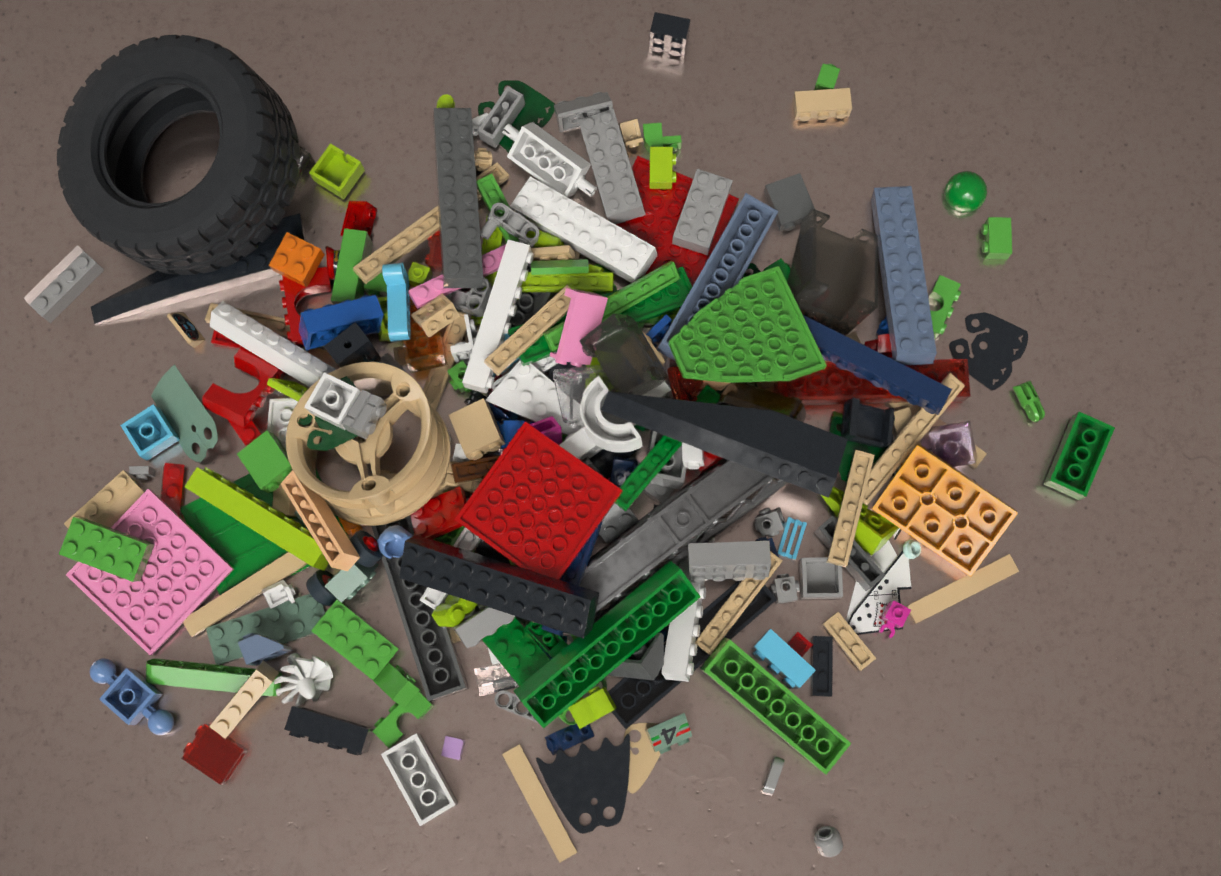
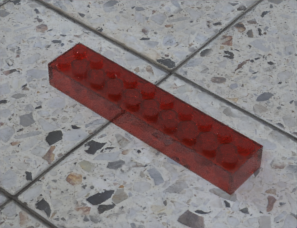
M968 359L934 360L933 364L905 365L939 383L943 381L948 373H951L965 385L952 402L965 401L971 397ZM825 362L827 365L825 369L791 381H774L775 393L789 398L792 396L802 400L801 403L804 405L844 404L845 401L851 398L860 399V404L908 403L906 399L894 396L888 390L876 387L870 381L858 378L848 370L838 368L833 362Z

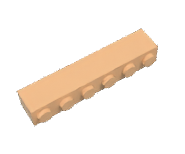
M292 470L281 483L283 489L331 568L348 571L360 558L359 554L324 498L304 485Z

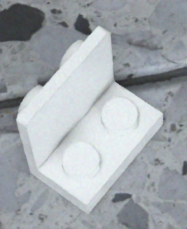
M465 314L464 318L469 342H458L454 346H450L451 354L456 364L462 360L465 364H468L478 334L474 320H470L468 314Z

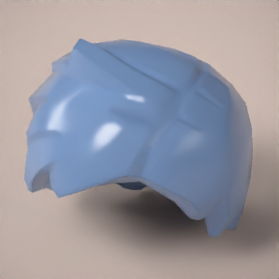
M399 525L390 526L383 531L377 540L379 550L389 559L392 557L400 558L403 555L405 541L413 535Z

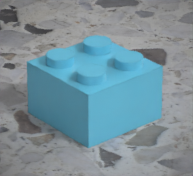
M154 404L120 425L139 456L147 461L180 440L162 410Z

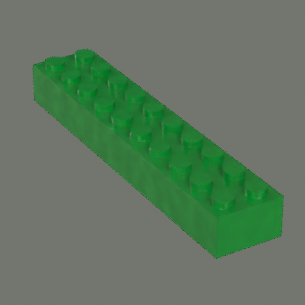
M669 561L593 624V629L584 638H576L517 687L514 693L544 729L701 596L683 571L672 561Z

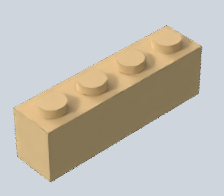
M262 661L209 727L226 739L274 681L279 672L265 661Z

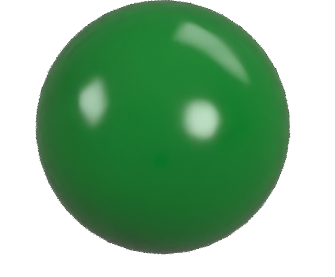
M972 171L956 173L948 180L945 187L946 202L952 209L961 213H970L979 209L987 197V185L984 179Z

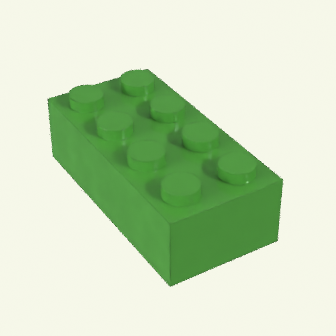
M73 517L59 555L126 580L137 582L141 581L155 544L83 517Z
M338 599L311 630L372 680L378 676L399 650V647Z

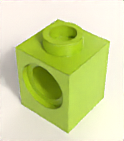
M412 262L408 272L409 286L416 287L431 280L433 276L431 269Z

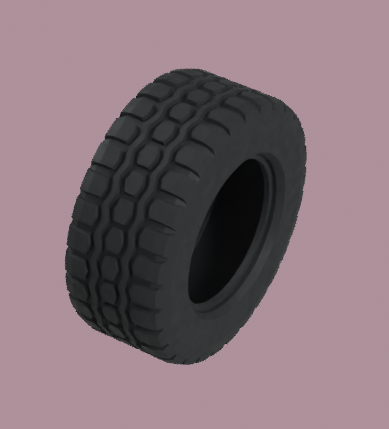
M163 35L160 38H148L139 41L138 45L132 44L119 51V56L112 55L101 64L102 69H96L86 79V86H81L72 100L74 105L69 106L63 122L66 125L61 127L58 144L61 146L57 149V166L60 168L58 170L59 182L63 189L65 200L79 223L92 236L147 268L167 274L194 275L219 270L221 266L227 267L238 262L241 255L246 257L258 248L257 243L259 241L263 243L273 233L272 226H278L286 214L284 207L290 206L295 193L292 187L297 185L300 169L297 166L300 164V147L297 144L299 143L298 135L290 111L278 93L231 50L222 47L216 42L190 35ZM201 112L216 113L220 128L219 146L215 160L204 178L181 197L163 203H148L143 187V169L148 152L157 137L168 126L185 116Z

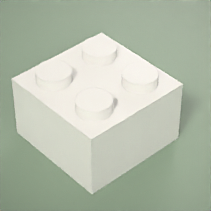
M324 372L304 408L311 414L346 430L341 423L361 391Z

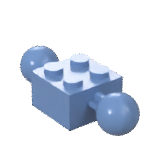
M98 659L91 665L90 677L92 680L99 684L108 683L110 685L99 700L126 724L137 725L145 716L148 719V728L153 734L165 735L172 730L174 726L173 715L167 710H156L152 707L163 694L152 684L147 683L146 679L135 669L126 668L118 677L116 675V666L109 659Z

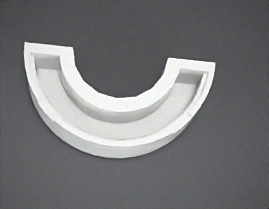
M598 376L586 387L580 404V414L586 434L597 446L607 451L630 452L641 448V436L631 422L613 424L602 416L603 411L601 409L609 390Z

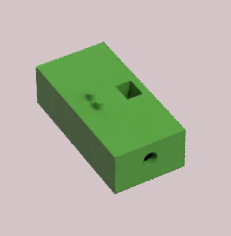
M344 228L331 296L333 305L345 300L360 299L364 296L365 283L353 271V267L372 253L373 243L367 231Z

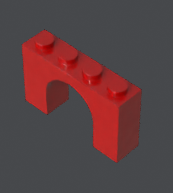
M327 267L317 268L308 287L283 275V280H279L280 290L285 292V297H282L283 308H287L288 314H284L285 324L290 326V331H287V338L300 348H304V344L299 333L300 315L297 313L296 307L299 301L307 295L331 292Z
M241 346L234 355L235 368L254 376L259 381L257 387L247 393H234L212 383L202 396V401L205 409L245 427L248 421L251 422L257 409L264 405L266 397L275 390L267 385L269 378L283 380L286 373Z

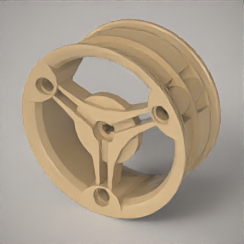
M361 362L346 365L328 373L339 380L347 376L360 391L365 390L376 396H389L384 400L387 405L386 413L378 419L373 434H369L367 439L357 436L335 447L338 454L344 460L358 466L361 480L353 486L351 491L332 488L316 477L315 463L318 450H312L307 447L308 437L312 431L318 430L329 435L332 434L330 430L319 428L315 415L304 408L319 380L315 382L298 401L287 427L286 451L296 476L309 489L324 498L333 514L354 524L365 526L385 525L413 514L433 497L442 484L449 467L451 443L443 419L429 404L424 391L415 379L397 367L378 362ZM408 409L421 419L419 443L406 466L388 480L380 474V457L386 453L392 443V426ZM308 414L312 416V421L308 425H300L298 423L300 418L305 419ZM320 436L315 437L314 443L319 444L322 438ZM369 463L371 464L373 476L368 475L367 464Z

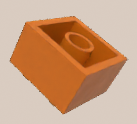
M286 232L269 266L273 271L308 287L325 254L320 248Z

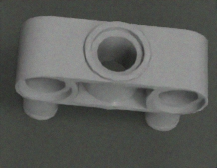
M496 203L492 206L487 222L480 231V235L488 240L496 227L501 226L509 234L517 237L519 243L530 245V247H533L539 240L538 227L503 203ZM497 210H502L505 213L502 217L494 215ZM528 231H533L536 233V236L528 238L525 234Z

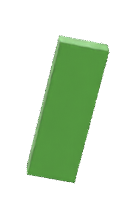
M588 259L532 261L531 275L589 273Z

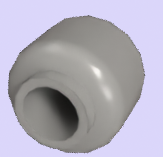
M824 826L815 833L814 841L822 856L833 857L842 851L843 841L836 828Z

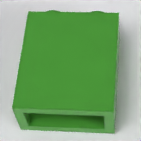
M268 430L237 453L258 487L267 493L277 490L282 481L293 470L288 460L287 451L276 435Z

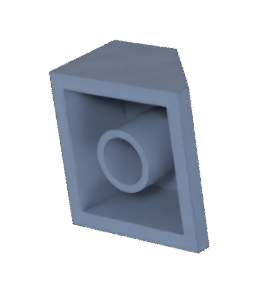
M254 633L243 636V640L238 642L246 665L258 666L262 661L267 662L293 651L291 646Z

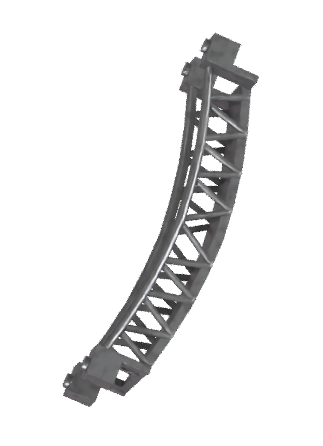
M725 458L689 482L589 559L580 587L599 592L595 613L596 618L593 624L659 571L662 567L653 568L667 557L669 558L663 566L669 561L676 565L684 561L688 557V545L682 546L704 529L706 530L693 543H708L788 482L780 479L776 480L774 479L775 477ZM761 487H763V488L753 497L752 500L747 499L750 495H752L754 492H756V491L759 490ZM736 506L727 518H720ZM642 577V579L636 587L626 590L628 587H630L632 584H634L637 580H639ZM610 601H612V603H611V605H610L609 608L604 609V610H602V611H599L601 608H603L605 605H607ZM567 636L569 641L572 643L574 641L572 636Z

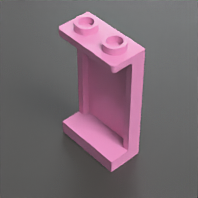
M566 288L564 295L570 297L571 300L557 353L550 352L549 356L555 358L556 363L567 365V362H571V365L582 367V364L590 365L608 298L596 293Z

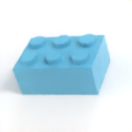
M772 629L766 631L751 648L754 651L752 653L753 656L760 662L764 660L768 664L767 668L774 675L779 674L783 678L782 682L789 689L800 688L815 672V669Z

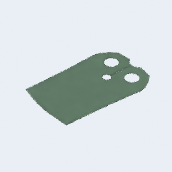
M174 364L160 379L151 397L157 407L162 410L179 437V443L186 455L200 463L206 457L207 450L209 448L213 449L218 441L216 425ZM192 425L196 427V432L192 431ZM206 427L212 432V438L209 440L204 436V429ZM194 442L200 447L199 454H195L192 450Z

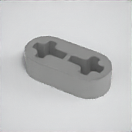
M774 756L763 785V793L770 796L773 795L784 765V759Z

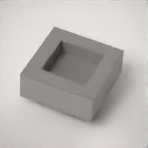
M129 466V474L136 477V480H148V477L155 476V469L150 466Z

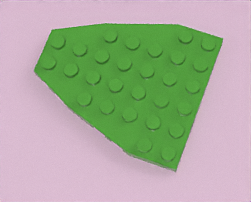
M779 266L741 279L732 289L726 290L725 294L720 298L714 299L693 316V319L687 325H684L680 332L674 335L668 343L682 377L687 379L726 383L791 381L825 369L827 366Z

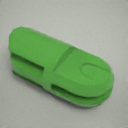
M1031 380L1014 386L1013 390L1028 418L1033 422L1043 420L1045 411Z

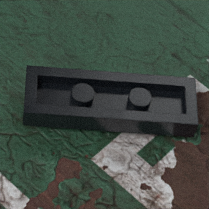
M812 636V667L815 669V672L812 674L811 696L832 697L833 637Z

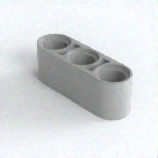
M502 690L495 695L494 701L499 708L538 723L528 709L523 713L518 711L517 705L521 701L516 694ZM502 694H507L509 702L503 706L499 703V697Z

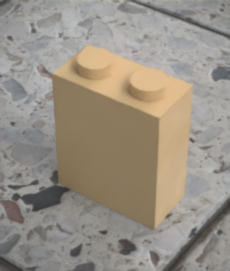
M484 398L449 414L463 452L469 460L480 459L483 457V454L497 451L505 444L491 408Z

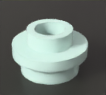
M913 539L907 540L903 545L904 555L908 559L918 557L921 553L920 544Z

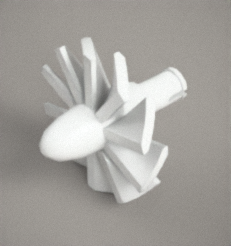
M293 653L287 659L290 665L280 669L281 671L291 673V676H280L274 680V684L289 682L283 688L276 689L278 696L285 691L291 690L289 695L281 701L284 704L291 702L294 695L299 692L295 705L300 706L307 699H312L313 702L316 701L323 690L328 691L333 673L327 661L324 662L317 656H312L311 660L300 658L299 654Z

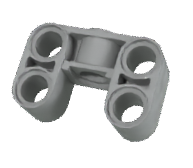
M483 278L482 288H471L470 292L467 293L461 292L458 289L446 295V297L453 303L457 311L476 317H483L493 286L487 279Z

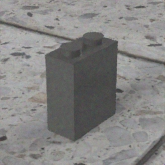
M800 173L765 185L764 194L768 204L778 211L775 221L779 231H790L796 225H807L813 222L817 212Z

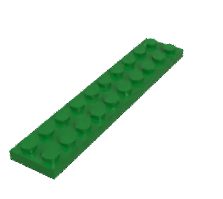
M677 268L680 276L679 280L602 323L597 339L680 309L692 289L684 268ZM619 290L613 291L602 296L608 297ZM567 313L551 328L564 322L566 320ZM522 325L508 329L509 336L513 335ZM542 335L519 356L522 366L550 357V352L557 353L558 349L551 351L544 335Z

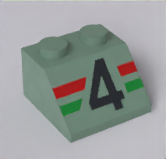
M685 713L645 730L654 752L659 751L660 754L670 751V746L678 743V746L690 742L688 738L692 736Z

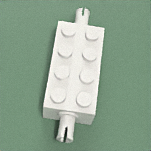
M533 122L522 126L520 131L510 123L505 126V130L502 133L515 141L507 155L509 159L546 186L568 198L575 195L578 188L589 195V197L595 194L597 187L585 179V175L591 166L589 162Z

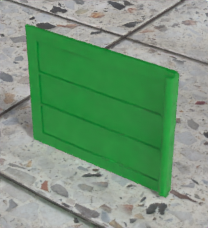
M315 466L316 477H317L321 482H323V480H322V478H321V476H320V474H319V472H318V470H317V468H316V466ZM250 473L233 481L241 489L247 490L254 497L265 501L270 507H273V492L267 493L261 490ZM199 498L180 508L186 523L234 568L216 588L219 595L227 592L288 553L285 549L203 498ZM334 514V516L336 517L337 521L339 522V524L341 525L342 529L344 530V528H343V526H342V524H341V522H340L338 516H336V515ZM288 517L299 522L301 526L307 529L306 525L298 517ZM307 564L306 566L302 567L301 569H299L298 571H296V572L293 573L292 575L288 576L287 578H289V577H291V576H293V575H295V574H297V573H299V572H301V571H303V570H305V569H307V568H309V567H311V566H310L309 564Z

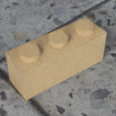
M850 88L796 91L793 97L795 120L808 121L813 118L825 120L829 117L842 119L850 116L852 110Z

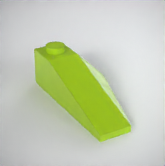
M833 486L829 498L822 497L838 518L844 492ZM863 503L854 540L865 552L872 556L887 543L899 527L880 514L869 510V505Z

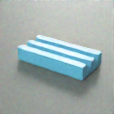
M788 517L777 552L778 555L796 560L807 523ZM793 523L794 526L786 552H782L790 524ZM799 525L801 526V529L798 535L793 555H791L789 553L793 544L797 527Z

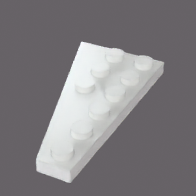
M521 361L515 365L486 399L489 403L535 422L553 416L561 426L562 433L567 435L576 433L583 425L580 405L534 365L522 366Z

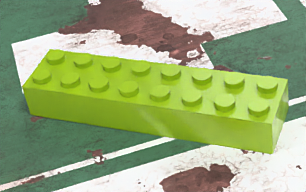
M199 467L195 469L184 486L185 488L310 566L325 571L329 563L308 528L306 529L299 522L286 517L283 512L270 507L268 503L254 497L247 490L241 489L236 483L223 478L218 472L207 467L204 470Z

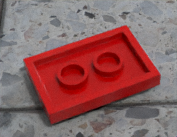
M459 486L436 496L411 514L414 535L417 534L433 540L462 527L463 525L454 519L467 502L464 489Z

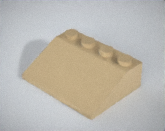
M123 470L64 524L69 529L73 517H83L111 528L146 490L132 475Z

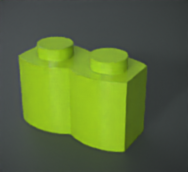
M449 594L445 603H441L434 609L432 617L438 626L455 627L462 622L465 614L475 609L477 603Z
M599 686L588 691L590 694L584 699L581 697L569 707L579 729L617 708L606 687L602 689Z

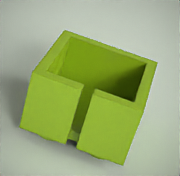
M330 143L309 174L314 182L344 200L365 170L359 160L349 154H345L344 151Z

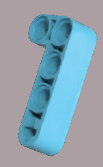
M402 262L384 264L382 272L387 285L389 339L391 342L410 340V296L408 294L409 278Z

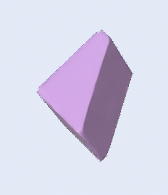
M445 736L441 756L461 760L465 740Z

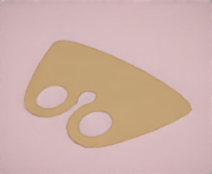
M660 723L632 724L625 730L624 739L632 730H638L641 733V739L638 742L630 741V747L639 749L637 755H634L630 750L627 790L632 794L637 792L644 784L660 756L659 751L654 752L645 731Z

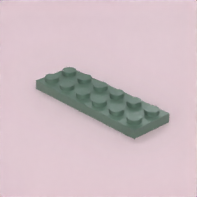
M310 594L295 598V602L292 604L290 601H286L271 609L268 607L206 628L216 665H223L243 658L238 642L243 640V636L250 633L263 635L283 644L313 635L314 633L311 630L326 613L325 606L317 602Z

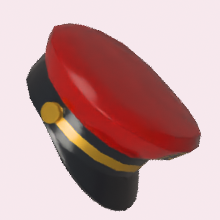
M326 246L328 276L331 280H334L340 250H334L332 247Z

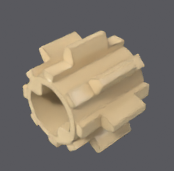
M478 148L474 151L476 171L489 169L492 166L491 151H487V148Z

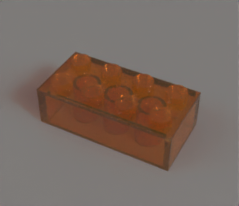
M411 297V339L402 340L405 362L410 373L448 365L441 330L431 337L426 336L423 329L411 316V314L419 310Z

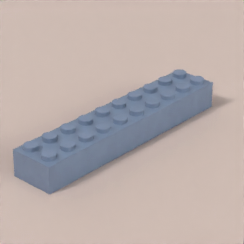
M912 186L874 188L871 205L892 358L903 365L933 364L937 352Z
M745 193L657 351L675 361L668 345L669 340L674 335H677L680 329L687 325L698 311L714 299L720 298L725 294L726 290L732 289L739 283L778 213L777 210Z

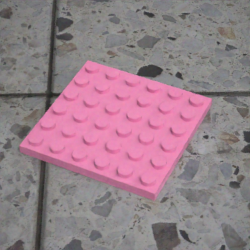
M147 489L111 527L112 529L155 544L141 581L132 582L78 562L66 576L152 656L234 568L151 489Z

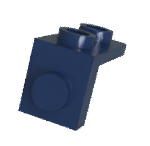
M576 723L546 736V745L553 756L557 754L559 749L564 751L594 737V733L590 724L579 729Z

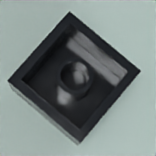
M655 12L650 29L649 49L655 52H667L674 56H685L691 19Z

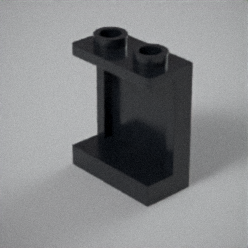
M857 398L845 401L843 405L841 437L847 438V441L881 449L891 445L893 441L892 429L895 421L894 408L880 409L860 404V399Z

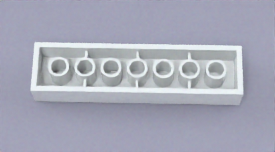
M531 176L510 205L513 211L524 216L528 221L536 225L539 230L559 237L565 245H570L573 250L631 283L642 278L657 257L654 246Z

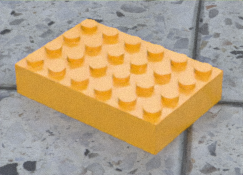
M919 443L915 445L872 506V509L970 577L1018 514L1015 508Z

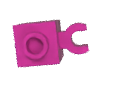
M894 600L890 601L880 618L886 624L880 626L879 633L888 628L890 630L888 638H892L895 634L894 627H903L911 609Z

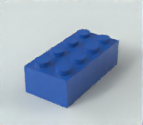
M365 295L360 299L345 300L339 304H327L322 308H311L301 312L299 333L305 350L325 346L355 322L365 335L378 333L384 314L377 296Z

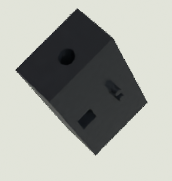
M356 322L324 346L340 368L354 363L381 361L380 355Z

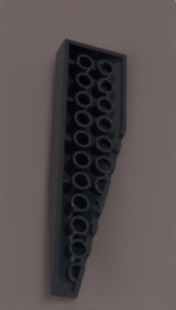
M301 214L284 217L278 226L273 225V233L263 243L259 241L257 249L246 257L241 255L240 260L230 266H221L219 270L194 275L167 274L159 271L148 275L91 306L94 324L98 325L281 275L273 271L269 264L286 232L308 242Z
M608 391L601 409L604 412L828 498L836 481L848 440L773 410Z

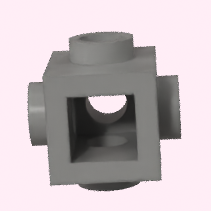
M770 507L760 510L755 518L756 521H754L757 532H760L762 536L768 535V537L779 534V530L784 529L787 525L780 507L770 510Z
M789 574L777 575V579L773 580V584H770L771 592L777 598L776 604L798 600L797 592H800L798 580L795 581L794 576L789 577ZM782 586H786L787 591L783 590Z

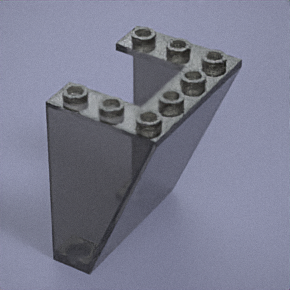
M813 209L802 220L787 284L802 315L846 336L878 308V235L861 229L850 239L823 228L822 226L830 219V215ZM862 236L869 237V239L865 241L860 240L859 238Z

